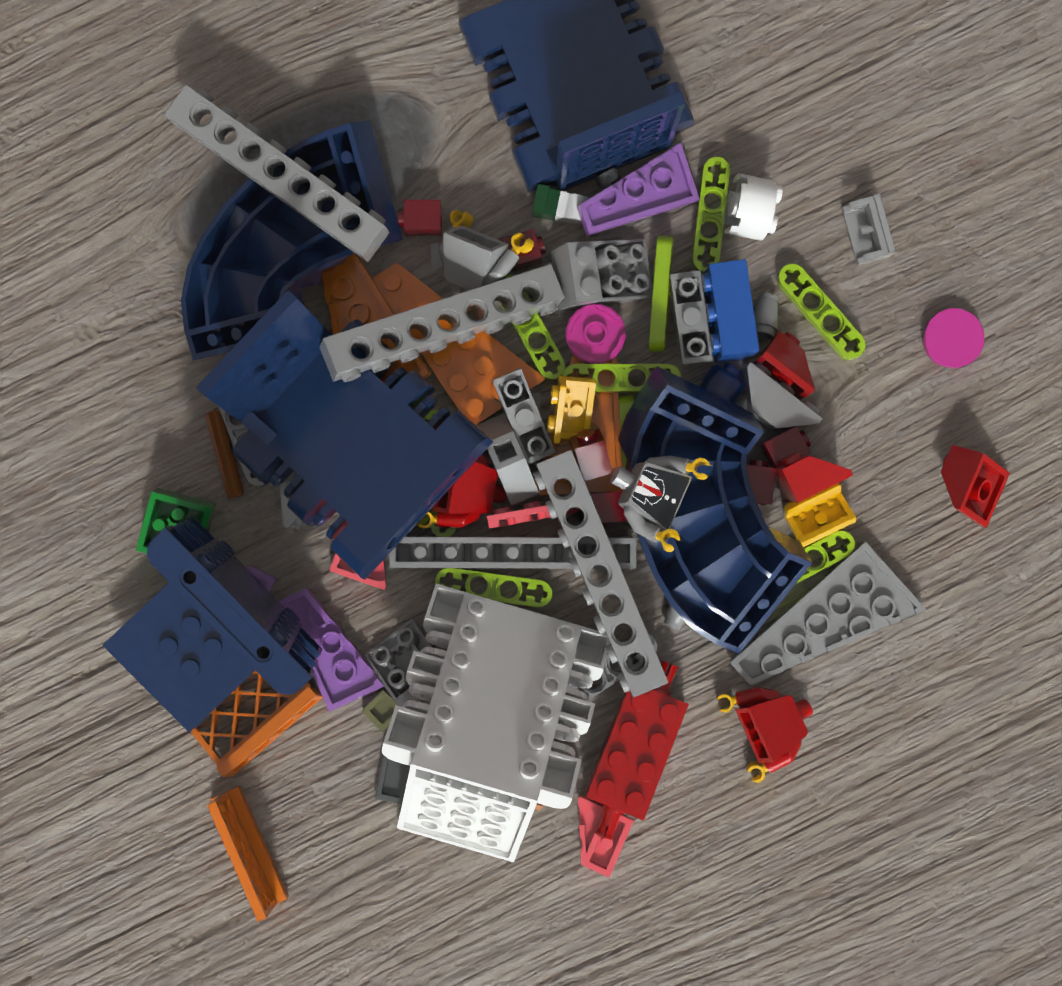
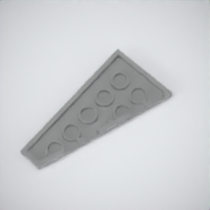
M865 541L753 639L740 653L734 656L729 663L751 686L790 667L807 662L818 655L830 652L927 609Z

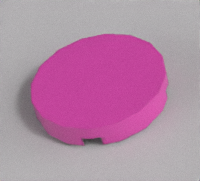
M592 304L577 309L569 318L565 330L566 344L570 352L579 361L587 364H604L613 360L622 350L626 339L625 326L621 316L611 307L603 304Z
M949 308L938 312L927 322L922 344L927 356L935 364L957 369L972 363L980 355L984 346V331L980 321L972 313L963 309Z

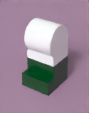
M538 184L532 217L582 225L577 207L590 198Z

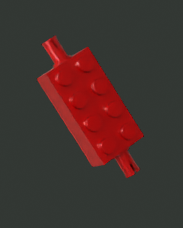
M660 660V664L664 673L667 670L665 675L668 680L667 684L636 697H633L630 691L623 692L584 792L586 798L599 802L604 807L593 833L601 837L603 835L605 836L604 838L609 840L613 838L612 836L621 814L624 815L626 813L641 820L645 819L689 705L670 697L671 693L668 692L679 667L673 664L669 665L668 662Z

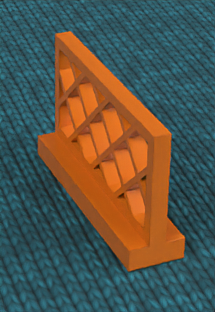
M255 670L252 674H258L257 692L242 691L241 683L236 688V691L231 693L235 694L234 712H221L218 705L210 713L212 714L211 733L201 732L197 726L191 733L217 765L216 769L222 777H233L323 698L319 690L308 681L293 695H284L279 692L277 694L262 693L264 678ZM241 695L256 696L254 714L239 713ZM262 696L277 697L276 710L271 715L260 714ZM283 698H289L282 704ZM218 715L233 716L231 734L217 733ZM239 716L254 717L253 730L248 735H237ZM260 718H266L262 723L259 724ZM205 736H210V742L205 738ZM216 736L231 737L230 751L221 758L215 750ZM237 738H243V739L236 745Z
M239 785L211 798V802L207 804V807L255 917L259 922L268 917L277 903L286 900L289 896Z

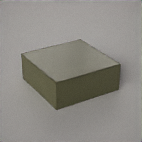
M384 689L361 711L381 732H384L389 727L397 704Z

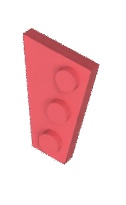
M541 501L523 504V509L511 511V507L493 510L494 515L487 516L489 529L551 518L547 506H541ZM571 508L566 512V515L580 512V509Z

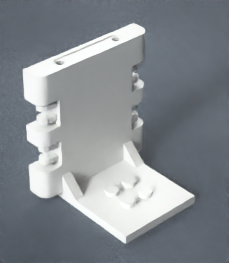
M436 584L424 618L423 628L427 632L425 638L427 642L447 649V651L432 647H424L421 652L413 651L406 674V681L410 685L409 693L416 698L430 702V705L415 700H407L404 702L403 707L396 705L382 746V753L385 757L410 766L397 828L514 862L536 804L539 803L561 809L567 808L572 801L582 759L575 758L576 752L569 745L553 740L555 738L567 742L579 741L581 734H585L588 731L595 703L588 701L589 697L585 692L568 687L567 685L580 687L581 689L592 687L593 681L598 680L602 675L607 657L605 646L609 645L610 642L606 633L600 635L599 631Z

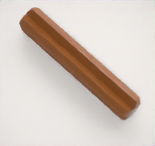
M219 410L211 411L205 415L226 495L228 498L240 497L244 494L236 461L232 454L225 422Z

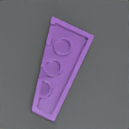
M677 144L638 170L625 176L617 183L580 204L577 210L586 236L699 201L700 198L682 144Z
M309 588L279 601L285 608L289 607L300 618L299 623L302 625L301 627L322 648L321 654L316 658L318 663L313 667L315 670L313 677L329 712L384 687L370 664Z

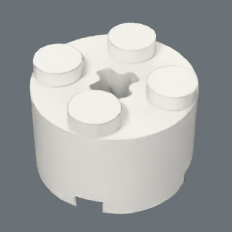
M738 173L732 182L737 183L735 192L729 191L727 196L724 224L729 225V227L724 230V233L762 241L767 233L773 234L775 232L778 217L774 215L776 203L778 204L781 200L783 186L777 185L774 180Z

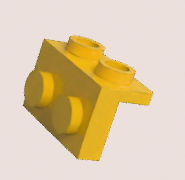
M558 376L557 386L552 385L550 403L555 404L554 415H548L547 433L552 434L553 443L559 444L560 438L570 439V437L577 435L578 432L590 429L596 388L595 379Z
M840 483L799 503L789 501L784 506L785 521L803 547L856 522L855 514L841 493Z

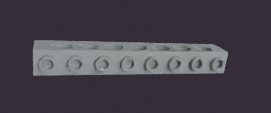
M184 86L164 114L174 125L355 254L369 262L390 233L385 225H383L386 220L372 209L367 213L359 208L361 202L348 192H345L344 195L334 190L336 184L322 174L319 178L309 172L311 167L299 157H296L294 161L285 155L287 150L275 140L271 139L269 143L260 137L262 132L251 123L247 122L245 125H242L236 120L238 115L227 106L222 105L218 108L211 103L214 98L200 87L194 91L189 86ZM206 114H211L210 121L201 125V118ZM236 131L232 141L224 142L228 132ZM255 148H260L259 156L250 160L248 158L249 153ZM284 165V173L279 177H273L274 169ZM310 183V189L307 193L303 195L297 194L298 187L301 184ZM326 201H335L333 210L322 212V206ZM360 218V224L356 229H346L347 222L350 219Z
M549 264L325 337L319 348L333 382L340 379L343 382H349L359 378L361 372L372 369V372H379L388 368L391 362L401 360L402 363L414 360L419 357L418 353L429 350L430 353H435L445 349L447 343L456 340L459 344L474 339L476 337L475 334L483 331L486 334L495 333L501 330L504 324L513 322L514 325L524 323L531 319L530 315L539 312L541 316L551 314L558 309L557 306L565 296L552 265ZM522 292L529 293L533 297L534 302L525 300ZM495 301L502 302L506 306L507 311L497 309ZM471 310L476 312L479 316V320L475 321L470 319L467 315V311ZM438 320L448 321L452 329H443L439 325ZM410 329L419 330L423 334L424 339L413 338L410 334ZM387 338L392 340L395 348H385L381 344V339ZM351 349H362L366 354V358H356L352 354Z
M572 450L536 464L538 471L533 473L539 489L543 490L546 488L550 500L546 501L545 504L551 518L558 517L562 529L558 530L557 533L563 547L570 546L574 558L569 559L575 576L582 575L586 587L581 588L587 605L594 604L598 615L593 617L600 635L606 633L610 644L605 646L612 664L618 662L622 673L617 675L624 693L630 691L631 695L636 697L667 684L668 680ZM560 479L567 480L572 487L571 493L565 497L558 496L554 491L556 481ZM578 508L582 511L583 521L580 525L573 526L567 522L566 512L569 509ZM584 536L591 537L595 542V550L589 555L582 554L578 549V542ZM596 565H601L607 570V578L602 583H594L590 578V571ZM609 594H614L619 599V607L613 612H607L602 607L603 598ZM622 623L628 624L631 628L630 637L624 641L617 640L614 635L616 626ZM631 653H640L643 657L642 666L635 670L628 668L626 664L627 657Z
M404 537L389 553V568L572 569L569 559L574 558L570 546L563 547L560 538ZM581 538L578 542V549L582 554L589 555L595 550V542L592 538ZM608 538L620 568L636 569V538ZM596 565L592 569H605V567Z

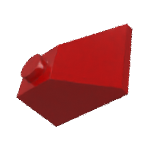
M779 331L753 364L760 363L771 372L770 377L777 383L784 382L795 391L794 396L802 400L815 390L804 349L799 346L800 341L788 332L783 334Z
M952 445L949 453L943 460V467L940 472L952 504L956 510L980 526L987 528L1010 472L984 453Z
M798 452L781 460L783 465L775 468L784 499L796 503L853 476L850 469L809 455L800 456Z

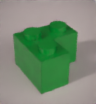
M160 488L154 489L150 494L135 551L147 554L148 545L163 529L171 525L175 526L181 521L184 523L193 516L209 532L216 503Z

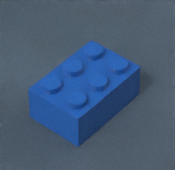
M743 259L709 264L702 274L704 297H706V314L708 327L710 326V342L715 363L751 359L759 352L747 261Z

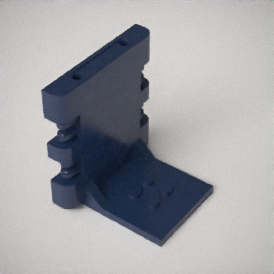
M504 0L470 14L460 21V32L475 66L484 63L483 68L485 72H493L505 66L509 69V72L495 77L490 82L492 89H496L489 95V101L497 120L500 121L507 118L506 123L508 127H515L529 120L532 124L531 128L521 131L513 137L515 144H524L518 146L512 152L528 193L537 190L538 184L549 185L556 182L559 190L565 191L595 179L610 169H619L671 147L675 132L694 124V117L678 82L665 85L671 80L667 73L647 79L646 72L657 69L664 63L659 56L663 54L664 46L656 27L645 28L647 22L644 18L624 24L622 18L632 15L640 9L639 3L636 0Z
M287 290L196 388L205 397L249 429L233 447L232 454L261 482L266 485L271 482L274 486H278L293 472L297 473L296 477L285 488L284 495L289 499L287 507L308 526L313 522L318 527L325 524L335 512L340 515L329 527L326 536L330 540L334 539L331 549L356 574L365 580L493 441L461 411H455L450 415L451 411L447 407L441 408L426 422L423 418L435 406L437 398L432 394L435 391L434 387L415 370L407 373L403 367L398 368L383 383L380 379L393 365V362H391L390 366L382 371L372 372V369L361 372V376L355 380L343 382L340 379L333 382L319 348L323 338L332 334ZM358 319L350 322L341 332L362 326L364 324ZM381 340V344L385 348L390 349V347ZM351 349L352 354L356 358H366V354L362 349Z
M194 516L188 518L184 523L181 521L175 526L166 527L150 542L147 548V557L150 563L169 583L102 645L189 733L255 670L277 692L284 695L296 693L312 678L315 671L313 667L318 663L316 658L322 651V648L301 627L302 625L299 623L300 618L289 607L285 608L234 556L235 551L224 540L219 541L217 538H214Z

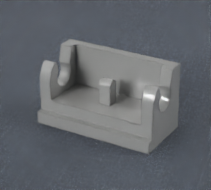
M880 193L849 202V205L841 208L857 266L889 258L896 252Z

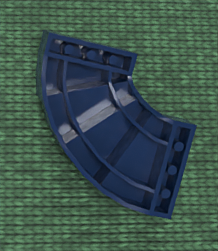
M370 120L350 122L325 130L287 149L285 155L294 161L296 157H299L311 167L309 172L317 178L321 174L326 176L336 184L334 190L344 195L345 192H348L361 202L359 208L367 213L372 209L386 220L383 225H385L390 233L380 246L403 240ZM280 165L276 167L273 171V177L281 176L285 171V166ZM249 178L219 210L201 236L187 266L181 297L184 332L193 361L230 352L287 290L304 305L300 289L321 283L323 269L342 265L350 255L355 253ZM310 183L301 184L298 187L297 194L303 195L307 193L310 189ZM326 201L322 206V212L333 210L335 201ZM360 218L350 219L347 222L346 229H356L360 224Z
M657 366L639 391L628 411L618 438L627 458L626 470L631 472L635 464L643 463L652 457L661 456L690 459L691 463L695 459L704 458L711 466L700 465L697 468V473L708 475V478L705 480L697 479L693 472L688 474L692 479L670 529L678 532L680 541L673 537L665 541L674 547V551H665L661 541L654 542L637 534V537L655 580L674 610L695 632L716 645L740 653L810 567L812 561L799 540L768 526L756 502L746 469L747 454L765 431L755 415Z

